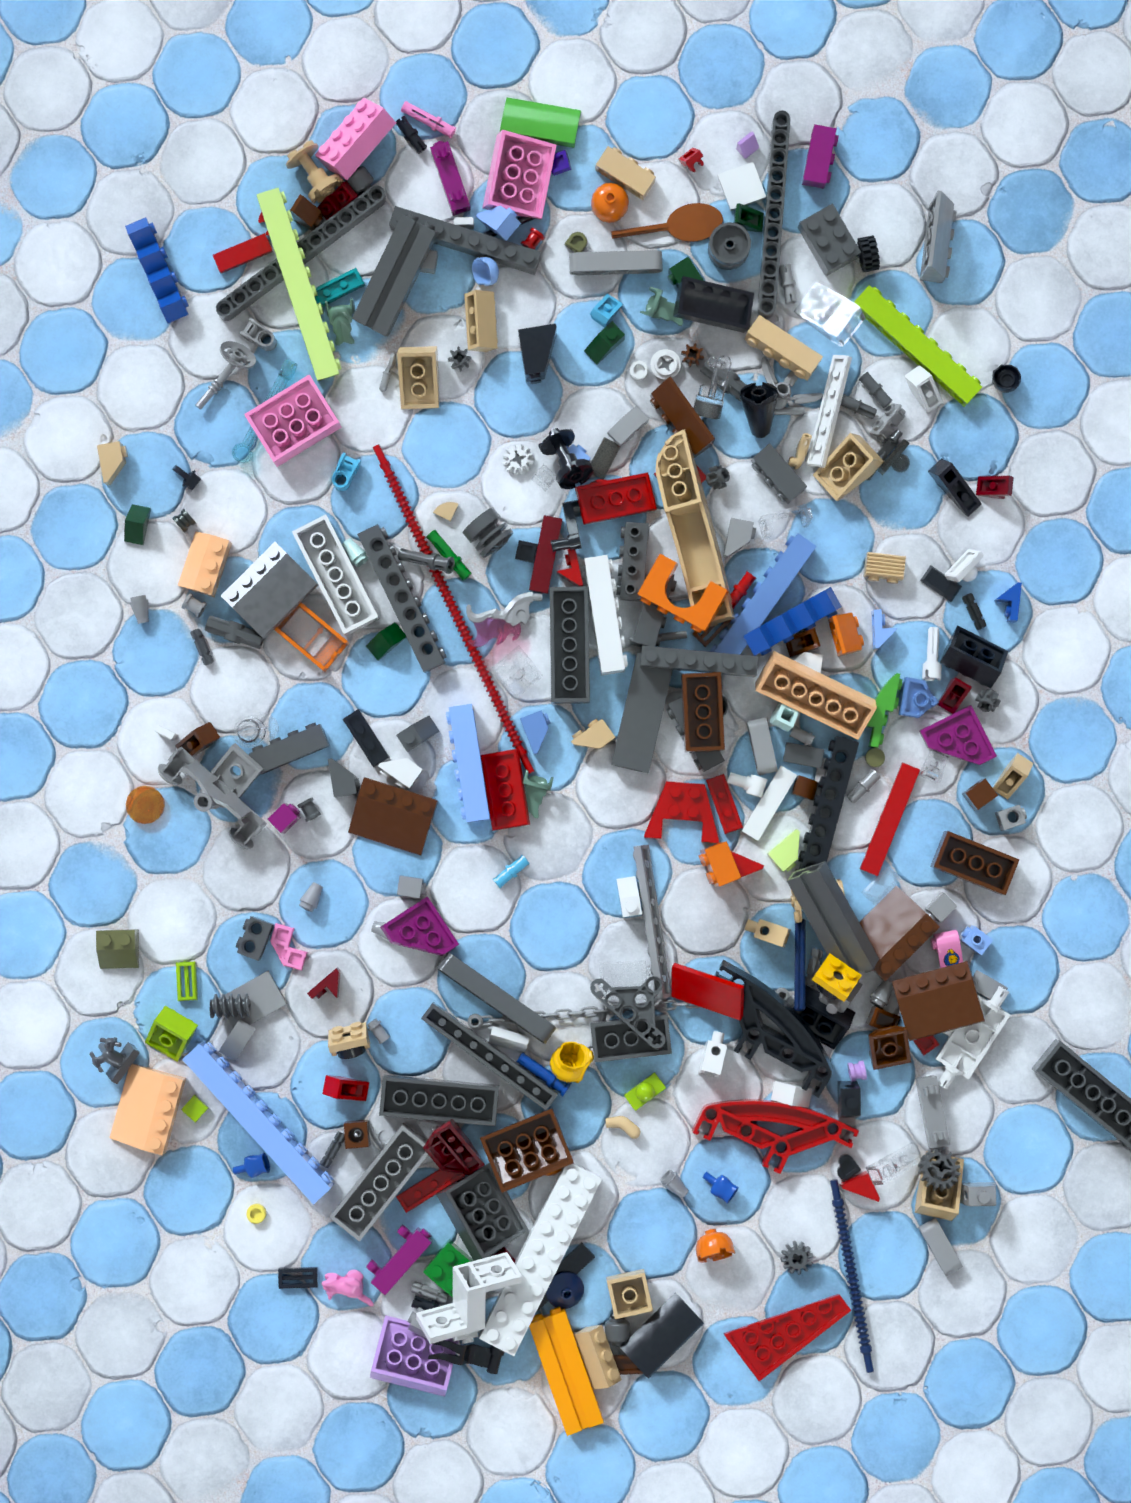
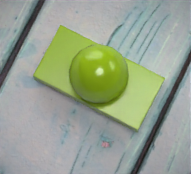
M654 1072L625 1093L624 1096L636 1111L666 1089V1087Z

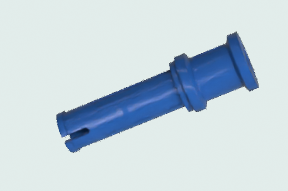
M524 1052L516 1061V1063L545 1081L548 1087L557 1090L562 1097L572 1084V1082L567 1083L559 1080L550 1070L530 1058Z

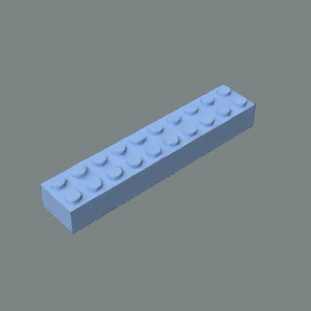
M204 1041L198 1044L182 1060L314 1205L334 1185L331 1174L327 1171H322L319 1167L321 1165L314 1156L311 1158L306 1153L308 1150L301 1142L297 1143L293 1137L295 1135L289 1128L284 1129L280 1124L282 1122L275 1113L272 1115L267 1110L269 1107L262 1099L258 1100L254 1094L256 1092L250 1085L246 1086L241 1081L243 1079L236 1070L233 1072L228 1067L230 1063L223 1056L219 1057L217 1055V1049L211 1042L207 1043Z

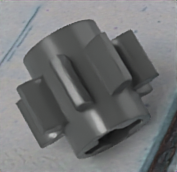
M458 346L455 352L450 350L452 357L448 358V362H453L452 369L457 367L461 372L464 366L469 368L467 361L472 360L471 356H466L468 349L462 351ZM459 355L462 357V362L460 363L457 361Z
M721 465L709 468L710 473L706 475L707 484L713 487L714 490L727 487L725 482H728L730 479L728 470L722 468Z
M982 689L975 701L979 702L977 707L984 712H994L1001 700L997 699L999 694L992 689Z

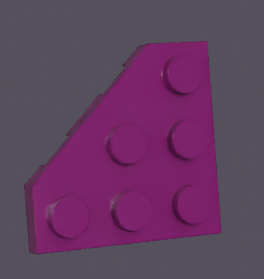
M972 705L919 730L929 749L977 765L997 757Z
M428 896L380 927L391 944L443 956L459 945Z

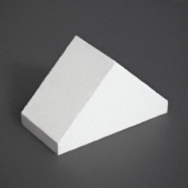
M774 1081L771 1100L791 1106L809 1108L813 1089L808 1088L805 1091L802 1089V1086Z

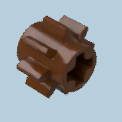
M696 343L692 347L687 344V351H681V355L685 356L682 363L687 362L689 368L692 364H696L698 367V360H704V356L700 355L703 348L698 349ZM690 352L692 354L696 353L695 359L693 357L689 358Z

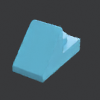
M607 293L592 309L590 313L591 318L603 327H606L623 304Z

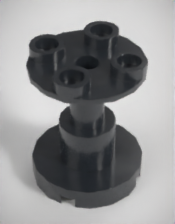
M555 428L549 432V436L538 447L544 455L558 454L560 458L558 464L561 469L556 475V481L562 489H573L576 487L575 484L580 483L582 485L590 479L594 470L589 460L577 459L575 454L569 453L566 446L569 447L575 439L573 430H559Z

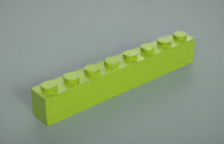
M869 285L854 301L852 307L914 363L930 373L935 382L965 407L981 390L982 386L979 379L975 376L971 377L962 364H957L952 360L953 357L949 352L942 351L933 338H928L923 334L924 330L920 326H914L910 322V318L905 313H900L891 300H886L881 296L882 293L876 287L872 288Z

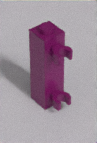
M438 141L430 147L452 216L470 211V204L449 142Z
M402 1224L397 1233L406 1239L404 1244L382 1268L374 1260L367 1264L366 1268L375 1274L371 1284L384 1295L390 1291L432 1243L430 1238L432 1235L425 1228L421 1230L418 1227L412 1233Z

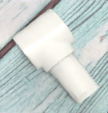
M730 772L727 783L742 787L746 791L745 793L762 798L767 779L752 774L746 777Z

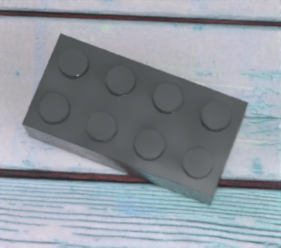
M667 1014L655 1015V1027L664 1034L666 1039L661 1049L651 1048L620 1019L590 1022L595 1062L672 1054ZM645 1022L637 1024L639 1032L647 1031L648 1025ZM651 1028L649 1034L644 1037L648 1039L650 1036L653 1038L652 1043L654 1045L656 1043L660 1045L661 1036L655 1037L652 1034L654 1030Z

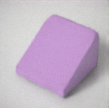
M750 132L737 143L736 149L744 159L748 158L759 148L755 134Z

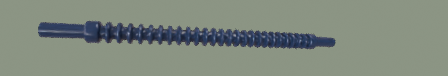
M833 1179L830 1180L833 1194L832 1206L835 1207L833 1211L836 1212L835 1218H837L836 1223H838V1234L841 1235L839 1239L842 1241L840 1245L843 1246L841 1250L844 1251L842 1253V1256L845 1257L843 1261L846 1262L844 1267H847L845 1272L848 1273L846 1278H849L847 1283L850 1284L848 1288L851 1289L849 1294L852 1295L850 1299L853 1300L851 1305L854 1306L852 1310L855 1311L853 1316L856 1317L854 1321L857 1322L855 1326L858 1330L856 1332L859 1333L857 1337L860 1339V1352L864 1357L866 1372L871 1373L874 1372L871 1358L872 1346L869 1344L868 1328L865 1327L867 1326V1323L864 1322L866 1318L863 1317L865 1312L862 1311L864 1307L861 1306L863 1301H860L862 1296L859 1295L861 1290H858L860 1285L857 1284L859 1279H856L858 1274L855 1273L857 1269L854 1268L856 1263L853 1262L855 1258L852 1257L854 1252L851 1251L853 1247L850 1246L852 1242L849 1238L851 1236L848 1235V1224H846L847 1219H845L846 1213L843 1212L845 1211V1208H843L844 1200L840 1195L838 1180Z

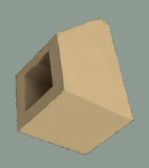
M596 718L588 724L589 728L586 731L579 730L572 735L573 740L571 743L575 746L601 749L616 737L603 719L598 721Z

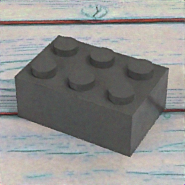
M833 203L799 222L798 230L825 276L859 258L861 251Z

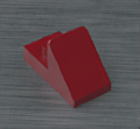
M1010 475L979 476L976 496L998 499L1012 496L1014 477Z
M337 967L307 993L311 999L315 997L319 999L327 992L325 990L327 987L338 998L340 969Z

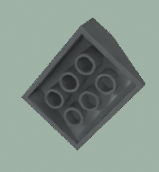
M490 1163L436 1194L473 1261L489 1257L528 1231L507 1191L501 1192Z

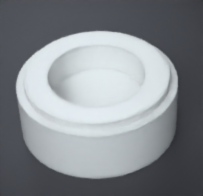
M635 361L631 364L629 373L634 380L641 381L647 377L649 369L645 362Z

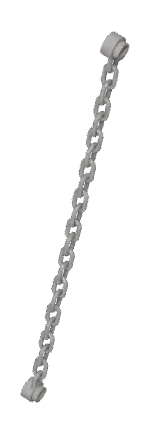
M781 987L775 990L777 994L784 992L786 995L784 1000L786 1002L789 1000L790 994L787 989ZM662 1000L659 1004L654 1005V1008H659L662 1011L675 1010L677 1006L684 1005L689 1009L700 1007L696 1005L689 1006L690 1003L687 1002L677 1003L675 1000ZM637 1002V1004H639V1005H643V1004L646 1003V1002ZM673 1002L671 1005L674 1007L662 1008L664 1007L662 1003ZM595 1006L583 1007L580 1011L574 1012L571 1009H558L551 1014H546L544 1011H534L537 1014H542L541 1017L544 1019L555 1017L557 1020L570 1019L573 1015L579 1014L585 1018L595 1017L602 1012L615 1015L608 1008L598 1009ZM595 1009L593 1010L595 1014L584 1015L586 1013L584 1010ZM568 1011L567 1015L569 1016L558 1017L560 1015L558 1012ZM472 1014L468 1018V1026L472 1029L490 1026L497 1021H502L504 1024L515 1023L506 1021L507 1018L505 1016L493 1018L491 1015L481 1016L479 1014ZM473 1018H477L479 1020L478 1025L472 1024L471 1021ZM490 1018L488 1020L490 1023H483V1019Z

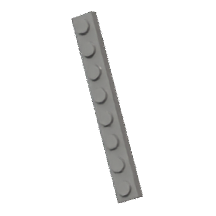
M649 844L634 846L633 858L636 861V877L640 887L639 897L642 900V916L645 920L648 955L651 959L650 971L653 976L660 978L663 984L662 990L656 996V999H665L671 997V987ZM654 980L653 990L655 991L660 986L658 981Z

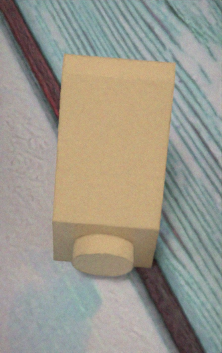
M120 441L97 445L103 482L107 486L112 484L126 464L125 457H128L127 448Z
M1017 753L994 784L993 789L995 792L1008 800L1028 777L1034 763Z

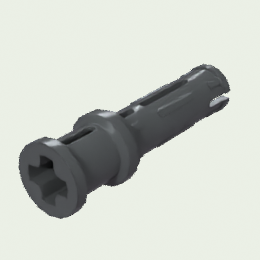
M401 548L398 552L399 560L425 565L434 571L438 569L451 574L455 566L453 557L445 558L436 553L428 555Z

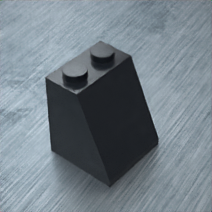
M556 323L518 329L525 380L530 382V384L541 383V380L545 379L557 336Z

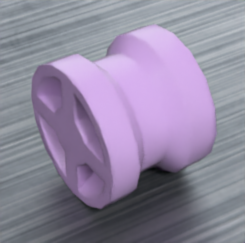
M863 1060L857 1064L847 1063L851 1082H855L857 1079H867Z

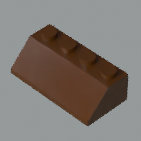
M670 376L651 393L650 403L655 409L661 411V418L666 425H671L673 435L681 430H686L695 458L713 446L715 438Z

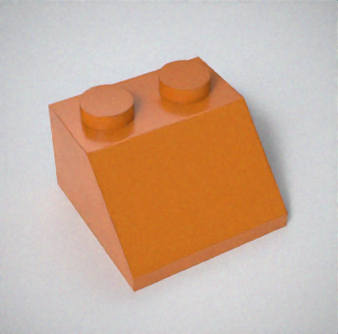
M853 613L832 616L828 622L838 657L861 651L864 641L862 635H858L857 627H859L857 617H853Z

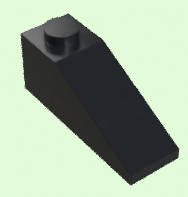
M941 458L928 470V473L937 485L967 517L982 505L953 463Z

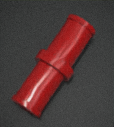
M746 571L740 582L733 586L734 590L730 594L733 609L743 595L746 596V591L754 580L757 579L748 571Z

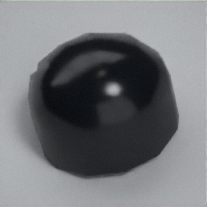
M1001 364L997 369L993 370L992 383L1002 393L1012 392L1021 383V373L1013 365Z

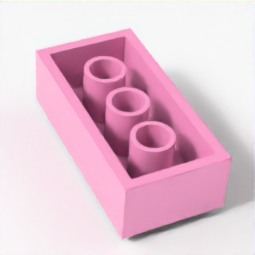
M363 98L356 104L353 111L344 118L341 125L332 132L329 139L320 146L315 156L329 171L339 174L340 177L348 180L393 128L396 122L383 107Z

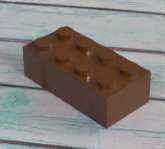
M721 672L682 674L685 753L724 751Z
M944 831L930 867L997 894L1006 895L1020 859L950 831Z

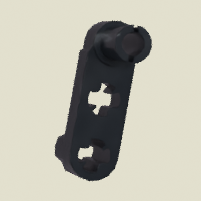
M578 500L562 503L568 536L567 538L550 540L553 552L581 548L575 517L581 516Z

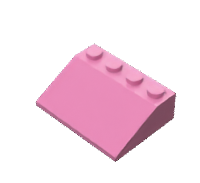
M506 130L499 132L496 137L482 209L489 210L502 206L506 210L508 208L512 209L517 216L542 219L556 144Z
M310 374L244 414L276 467L342 428Z

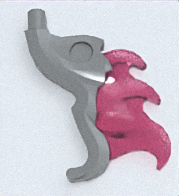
M533 592L520 594L513 598L502 611L496 608L475 614L472 612L471 605H467V617L474 623L477 630L475 640H469L468 642L474 647H482L492 638H497L496 645H500L511 633L514 635L512 640L515 641L521 633L520 623L526 625L528 622L530 603L542 601V594Z

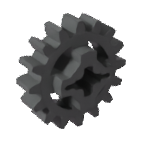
M935 1148L933 1152L928 1150L926 1155L920 1158L921 1161L918 1163V1167L921 1169L918 1171V1174H923L921 1181L926 1180L927 1187L933 1185L934 1191L938 1187L941 1191H944L946 1188L950 1189L958 1181L957 1178L961 1173L957 1170H959L960 1165H955L958 1159H952L951 1152L947 1155L945 1154V1149L939 1152Z

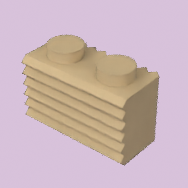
M867 552L863 577H868L869 581L887 579V583L898 584V581H902L904 578L906 556Z

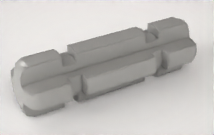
M414 1282L411 1287L412 1293H420V1296L434 1301L438 1300L441 1304L447 1302L448 1294L441 1291L440 1293L438 1292L439 1290L429 1286H421V1283Z

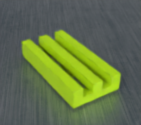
M196 961L176 962L178 1001L198 1000ZM181 966H184L186 997H182ZM188 966H191L193 996H190Z

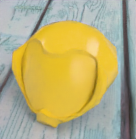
M565 1042L552 1053L550 1059L551 1071L559 1080L567 1083H580L586 1069L593 1061L594 1055L583 1044Z

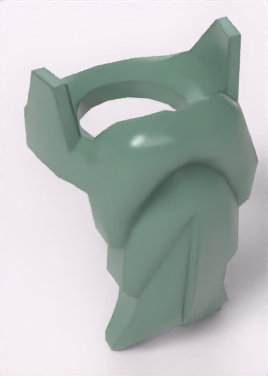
M650 287L649 290L655 293V295L651 296L648 300L646 311H640V313L659 320L660 318L666 321L671 320L682 326L683 320L673 317L675 304L668 302L666 298L662 297L663 290Z
M353 298L350 299V305L333 307L329 306L328 302L325 301L330 324L333 325V332L336 334L335 344L340 345L343 342L354 344V339L350 333L352 330L350 324L352 322V314L356 310Z
M526 770L523 784H525L528 812L534 818H538L539 805L542 804L543 796L546 795L547 790L551 791L554 777H551L549 783H547V780L543 777L534 775L528 778L529 771Z

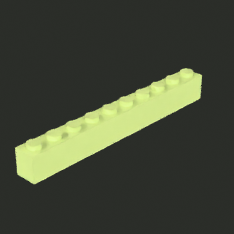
M278 187L256 194L316 379L321 381L339 375L338 370L342 368L339 359H334L333 352L336 350L333 341H329L326 334L329 333L327 322H322L320 316L324 313L321 304L316 303L314 296L318 295L314 284L310 285L308 279L311 277L309 267H304L302 259H305L302 247L298 248L296 242L299 240L297 230H292L290 224L293 221L290 210L286 211L284 203H287L284 191L280 192Z

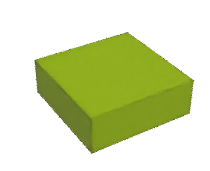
M194 1095L181 1110L194 1122H197L209 1107Z

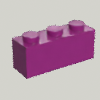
M814 124L802 185L824 189L826 183H830L832 172L828 171L829 166L833 165L835 154L832 153L833 146L837 147L839 135H836L837 128Z

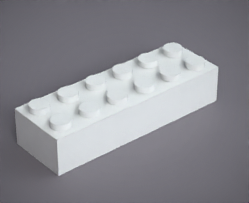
M325 514L292 531L344 635L347 636L379 620L380 618L327 515Z
M607 555L584 558L601 676L622 673L625 667L628 666L627 655L622 653V649L625 647L624 636L619 634L622 622L621 617H617L616 611H619L618 597L614 598L613 592H616L615 578L611 579L610 573H613L612 559L608 560Z

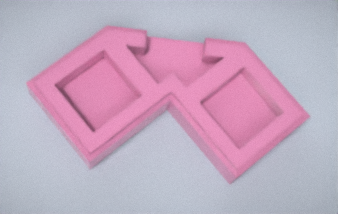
M275 923L270 942L283 966L302 971L308 952L289 947L295 928Z

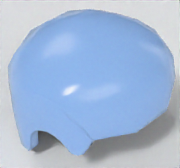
M490 257L476 258L472 263L473 277L478 285H494L499 277L497 263Z

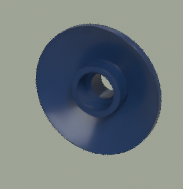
M562 1272L553 1277L546 1291V1296L554 1307L568 1309L575 1306L581 1300L584 1294V1285L578 1275L572 1272Z

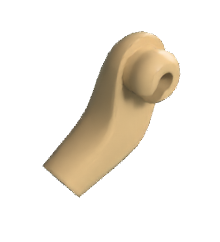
M803 433L797 445L795 457L789 458L788 465L790 467H794V469L801 467L811 442L812 436L810 434Z
M625 1116L605 1119L607 1128L622 1129L632 1139H637L640 1136V1128Z

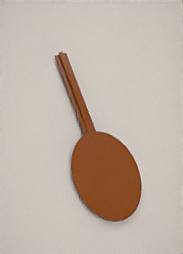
M692 203L681 206L673 211L668 217L667 223L611 231V236L614 239L668 230L676 239L687 242L701 241L709 238L713 230L723 223V217L720 211L711 205Z

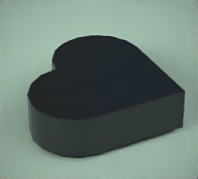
M843 1154L839 1157L838 1163L840 1166L837 1169V1175L841 1179H850L861 1170L850 1155Z

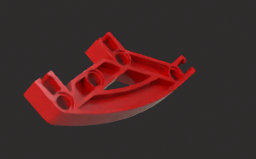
M760 1099L727 1100L706 1104L701 1109L692 1128V1133L698 1135L700 1132L698 1129L703 1121L711 1123L708 1133L703 1137L710 1141L720 1122L724 1132L760 1149L769 1147L761 1164L768 1168L773 1154L780 1156L778 1166L773 1170L781 1174L790 1155L831 1140L852 1148L853 1143L851 1139L845 1141L839 1137L842 1129L852 1131L854 1137H857L859 1133L858 1129L824 1113L806 1107L791 1106L777 1101ZM714 1109L716 1116L713 1119L707 1118V1110ZM751 1121L777 1122L800 1128L779 1135ZM832 1123L836 1124L837 1130L834 1133H829L827 1130L828 1126ZM746 1125L750 1126V1134L742 1135L741 1128ZM779 1142L786 1144V1148L782 1152L776 1150V1145Z

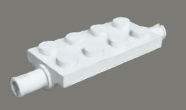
M999 986L991 1000L978 995L985 1022L955 1029L935 1057L946 1068L938 1081L941 1087L943 1085V1088L948 1089L954 1077L962 1075L968 1080L970 1079L1010 1017V1014L1000 1007L1010 993L1008 990Z

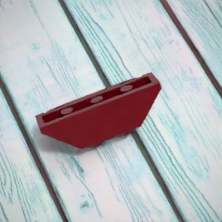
M453 1119L436 1128L423 1147L425 1152L442 1171L470 1175L485 1165L469 1138Z

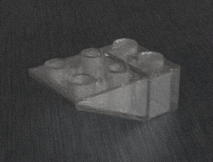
M816 282L794 310L795 314L841 347L845 345L866 318L860 306Z

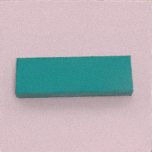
M354 268L316 287L318 296L314 297L316 303H320L321 307L326 306L325 301L330 304L365 286L357 268Z

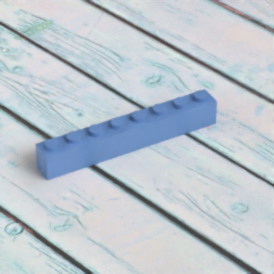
M799 533L795 537L791 535L785 544L788 546L785 552H779L774 559L777 562L773 568L769 566L763 575L766 579L762 584L760 582L757 583L752 590L755 593L751 599L747 598L741 606L744 608L740 615L736 613L735 619L731 620L733 625L730 630L725 629L719 637L722 641L718 646L714 644L709 652L740 655L747 646L743 636L761 626L814 551L816 545Z

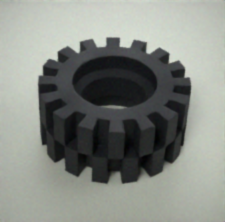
M874 235L858 238L857 245L861 251L859 263L862 271L879 270L880 257Z

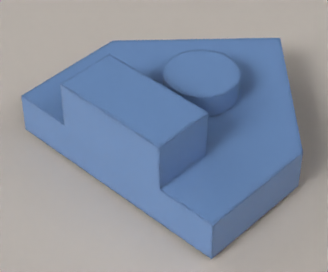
M904 677L903 687L899 690L898 706H900L898 715L919 718L939 703L929 690L925 680Z

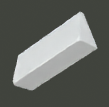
M493 1026L489 1043L526 1053L530 1037Z

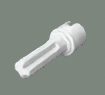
M930 627L928 629L927 661L923 663L922 680L934 681L935 678L938 681L941 680L942 664L938 662V627Z

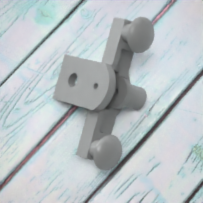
M236 743L233 744L211 772L182 747L174 751L167 764H159L158 773L169 784L180 785L182 783L181 772L184 775L189 774L201 788L194 798L195 807L201 812L219 807L227 808L238 818L237 822L241 825L239 828L230 829L229 835L231 840L240 848H253L254 844L251 838L259 834L267 823L239 798L262 772L263 768ZM234 766H238L240 768V775H236L233 772Z

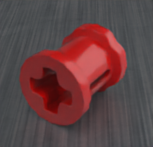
M531 228L530 234L525 241L521 242V245L535 250L540 241L545 239V236L535 228Z

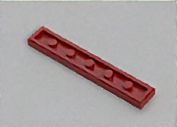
M903 762L901 763L859 868L860 870L875 876L879 875L920 769Z

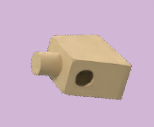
M748 919L745 926L746 931L755 933V938L784 948L791 929L759 919V922ZM764 927L769 929L767 935L762 933Z

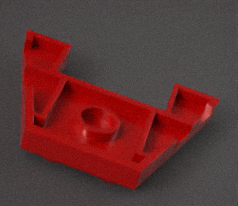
M666 781L644 837L661 839L663 819L702 822L701 842L719 843L705 784Z

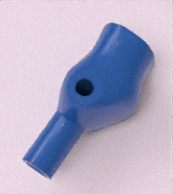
M266 1153L245 1157L244 1165L233 1167V1173L236 1175L246 1172L250 1178L257 1177L263 1173H269L270 1163Z
M706 1172L702 1177L712 1185L710 1192L724 1200L727 1204L739 1189L738 1186L734 1185L724 1175L716 1179Z

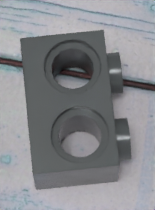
M254 916L246 919L243 925L244 935L239 937L236 943L237 953L257 961L261 960L274 924ZM255 923H259L262 926L260 934L253 932L252 928ZM248 941H252L255 944L253 952L246 950V943Z

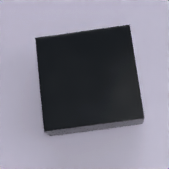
M519 540L515 560L534 563L538 544Z

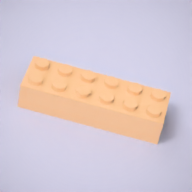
M776 651L771 653L755 682L757 692L859 740L877 709L875 699Z

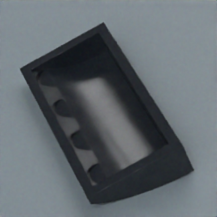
M683 276L676 297L673 317L744 333L750 327L754 293Z
M675 1292L620 1348L649 1379L704 1322Z

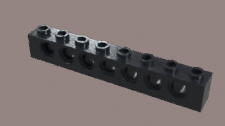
M839 736L830 741L828 750L831 751L830 757L826 758L823 769H826L824 777L821 776L818 787L821 790L819 795L815 796L813 806H816L815 812L810 814L808 824L811 825L810 830L804 835L803 843H806L804 851H800L798 861L801 863L799 869H795V871L805 868L808 863L813 865L824 861L827 863L859 745L857 741ZM838 752L843 753L845 756L843 763H839L835 759ZM832 771H837L840 774V779L837 782L833 781L830 777ZM828 789L833 790L835 793L833 800H828L825 796ZM824 807L830 811V816L826 819L820 815V811ZM818 826H822L825 829V834L822 837H818L815 833V829ZM814 844L820 848V852L816 856L810 852V848Z

